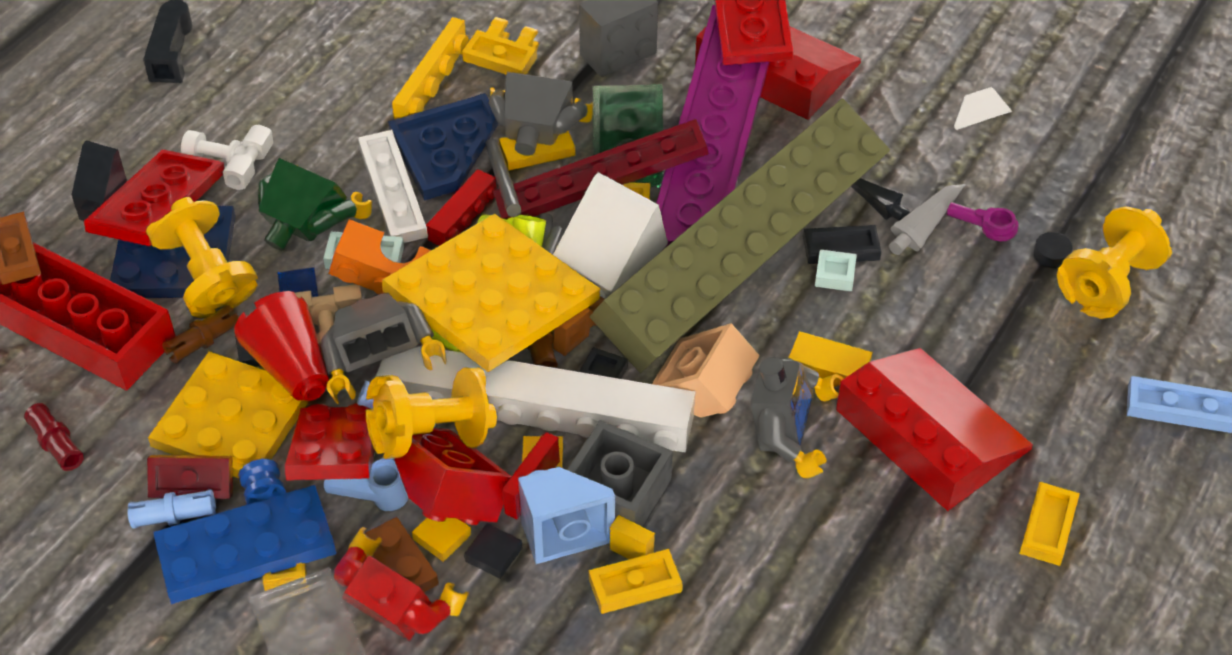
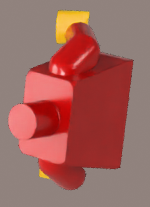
M365 527L359 529L348 546L347 552L334 570L335 581L347 588L342 596L343 600L409 642L415 633L427 634L446 620L449 615L458 616L469 595L467 591L465 593L453 591L455 584L448 582L445 584L440 598L431 602L420 587L372 557L381 544L382 539L378 537L377 540H373L366 536L364 532L367 528Z

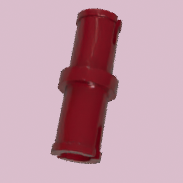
M44 403L30 406L24 413V420L36 433L39 446L44 451L51 453L63 471H71L79 467L84 460V454L71 440L70 431L67 426L62 422H58Z

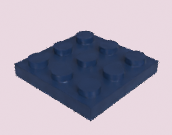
M218 206L219 218L216 224L204 234V237L210 248L220 249L227 262H229L236 215L234 206ZM118 239L110 281L144 298H183L185 290L194 280L187 268V264L191 259L184 246L174 249H158L153 245L146 246Z

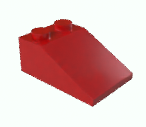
M434 427L430 433L412 435V442L407 454L400 458H394L409 499L423 510L422 514L438 522H444L446 518H455L470 525H479L480 521L497 523L504 505L502 489L512 476L477 449L466 446L460 437L450 429Z

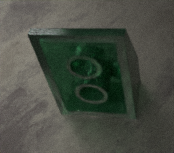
M663 84L593 86V155L664 130ZM664 170L632 181V183H650V187H661Z

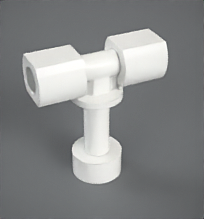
M254 125L242 142L233 140L228 146L206 141L204 133L188 130L181 142V153L198 157L208 155L226 159L227 166L223 171L225 185L233 189L243 190L255 174L254 161L264 159L273 145L272 131L265 126Z

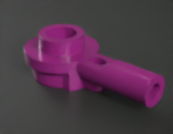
M951 202L947 210V216L982 227L985 236L991 240L1008 241L1017 235L1018 221L1014 213L1006 208L990 207L987 210H975Z

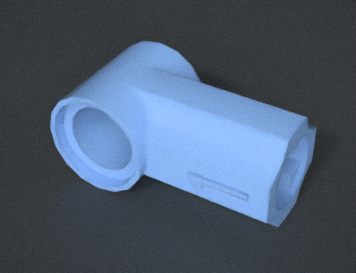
M383 458L372 463L369 479L324 480L326 493L374 501L375 505L383 511L398 510L409 499L394 459Z

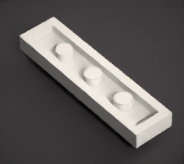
M389 130L358 137L359 148L389 236L403 237L404 243L428 238L427 227L393 131Z

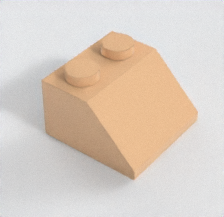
M730 323L680 338L652 384L695 391V416L702 418L714 414H724L735 405V397L742 385L751 377L752 368L760 355L734 325Z

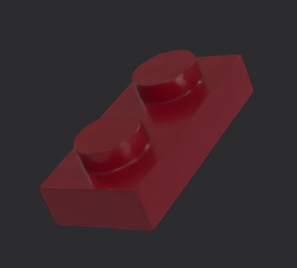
M150 455L147 457L148 498H164L165 493L175 492L178 496L211 489L215 499H230L233 496L232 456Z

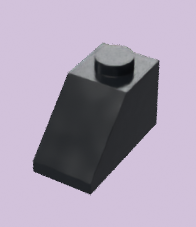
M88 140L83 143L71 194L79 220L84 221L127 182L118 149Z

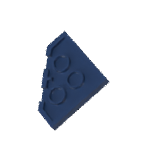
M486 93L388 121L389 130L393 131L400 154L425 201L458 191L483 151L486 141L491 138L496 130L498 123L489 106V99Z

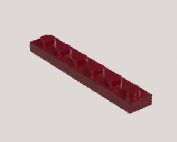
M697 119L513 184L521 207L519 215L534 217L582 200L597 172L624 185L708 155V148ZM500 190L493 191L501 218L506 220L512 218L507 214Z

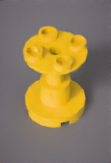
M190 197L182 198L173 203L171 212L147 227L146 233L154 247L158 249H174L184 246L191 260L188 262L187 268L194 281L185 290L183 300L192 316L207 318L216 312L215 309L225 305L235 308L247 300L256 290L258 284L255 279H259L251 264L245 261L227 262L221 250L210 248L204 237V234L216 224L220 215L218 206L211 201L193 202Z
M1127 206L1113 209L1105 217L1103 224L1104 238L1109 247H1104L1099 251L1087 248L1074 250L1063 260L1062 265L1058 268L1056 274L1058 285L1065 298L1071 304L1077 301L1084 306L1080 311L1088 316L1105 319L1112 318L1128 304L1131 296L1130 283L1127 278L1130 272V265L1143 270L1158 269L1172 256L1169 238L1161 226L1162 220L1160 216L1150 209L1142 211Z
M463 367L457 372L453 381L451 398L433 400L426 392L408 394L405 385L397 376H376L371 380L367 390L366 400H374L373 409L366 410V422L370 440L377 454L384 453L382 457L384 459L403 457L410 448L412 435L430 433L433 431L435 424L448 422L455 423L459 437L466 446L477 448L482 445L487 436L488 429L494 428L497 422L496 409L493 404L488 403L484 371L481 368Z

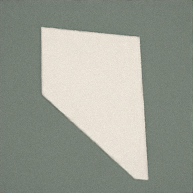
M992 87L965 95L954 128L958 130L1012 112V110Z

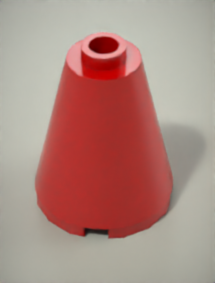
M291 291L275 292L254 302L257 309L248 316L243 312L238 317L234 327L237 341L294 399L313 401L319 398L325 392L329 377L308 304L302 296L298 298L295 292Z

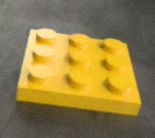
M209 351L153 429L148 440L152 448L172 455L232 456L233 477L239 478L240 470L249 462L258 459L271 460L297 421L301 408H305L309 401L294 399L266 370Z

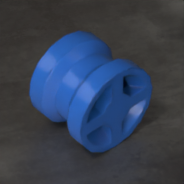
M254 460L244 465L240 470L238 476L241 486L245 488L244 497L246 504L286 493L283 482L279 480L281 474L278 464L274 460Z

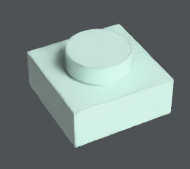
M820 249L815 287L852 291L857 254Z

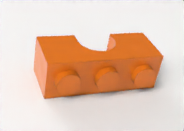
M349 219L334 252L328 274L338 277L346 283H354L370 289L380 295L385 293L382 289V279L432 250L420 246L415 258L406 263L393 262L384 256L380 248L384 232Z

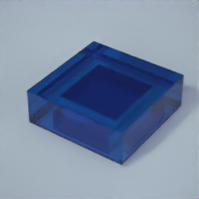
M314 267L277 272L279 292L291 291L296 293L311 290L312 297L319 296Z

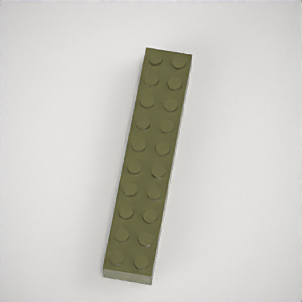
M842 98L608 296L589 317L641 374L891 150Z

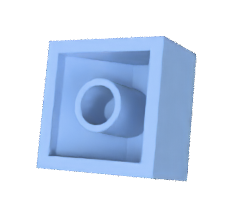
M561 467L537 470L527 476L518 478L521 524L536 564L610 543V526L615 520V494L612 488Z

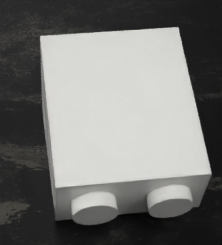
M597 172L553 255L600 288V296L606 299L657 256L668 244L659 205Z

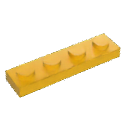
M452 17L393 100L394 120L422 112L429 99L437 94L440 83L445 76L451 74L454 63L460 54L462 55L463 49L469 42V37L465 32V20Z

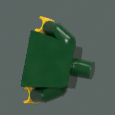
M279 158L273 172L258 183L259 213L272 225L264 241L280 251L284 250L292 235L308 242L313 241L319 234L352 217L356 219L370 217L372 200L362 202L363 195L360 192H354L351 195V200H346L347 196L336 182Z

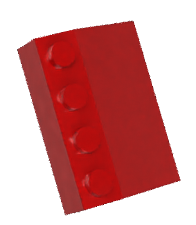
M790 26L793 59L769 62L760 98L809 120L861 64V58ZM706 27L696 36L695 65Z
M921 348L870 361L840 381L836 410L947 511L1009 467L1033 447L1030 441Z

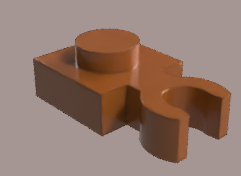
M600 296L597 302L555 328L553 349L566 356L589 337L590 328L593 325L597 326L589 316L605 298Z

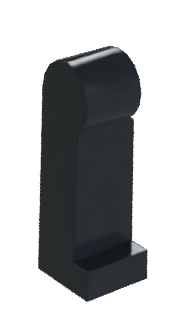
M182 0L167 1L159 9L143 58L149 82L183 83L185 72L180 54L185 35L191 32L193 23L189 6Z

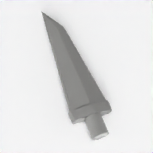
M966 184L945 186L903 219L896 221L890 228L896 236L889 244L891 252L900 255L907 247L919 251L947 212L950 203L955 201Z

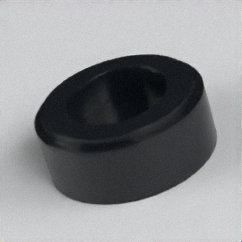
M1047 232L1037 238L1034 247V257L1044 266L1058 268L1062 265L1063 260L1072 253L1073 245L1063 234Z

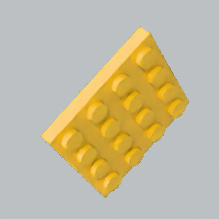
M496 214L489 216L382 279L383 292L389 293L396 302L402 301L417 305L431 329L487 372H490L588 308L600 298V288Z

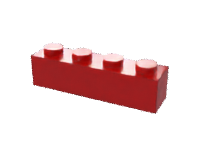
M477 169L426 224L428 240L440 246L459 235L465 228H468L476 215L480 214L486 204L495 198L493 191L498 190L496 177Z

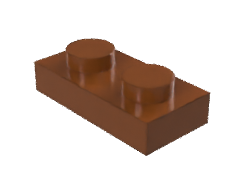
M24 211L1 217L0 280L2 285L40 275L41 271Z
M397 517L365 533L366 536L373 540H377L378 537L382 539L381 544L372 556L374 559L420 587L423 592L439 585L438 575Z

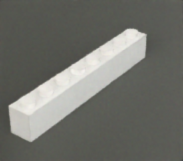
M420 345L383 359L376 375L397 376L405 385L408 394L426 392L433 400L451 398L453 381L457 372L463 367L481 368L486 377L485 389L488 403L494 405L498 421L510 425L521 424L539 427L546 431L574 433L588 438L601 420L669 450L685 453L694 418L695 391L506 360L490 372H487L464 353L445 350L446 364L438 355L429 357L433 369L430 371L424 366L421 353L422 346Z

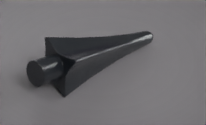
M862 178L851 186L885 220L893 216L900 221L910 213L907 208L901 205L902 193L881 187Z

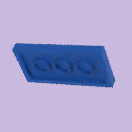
M315 485L153 532L171 604L260 578L265 573L271 572L273 574L296 567V564L301 562L306 564L337 554Z

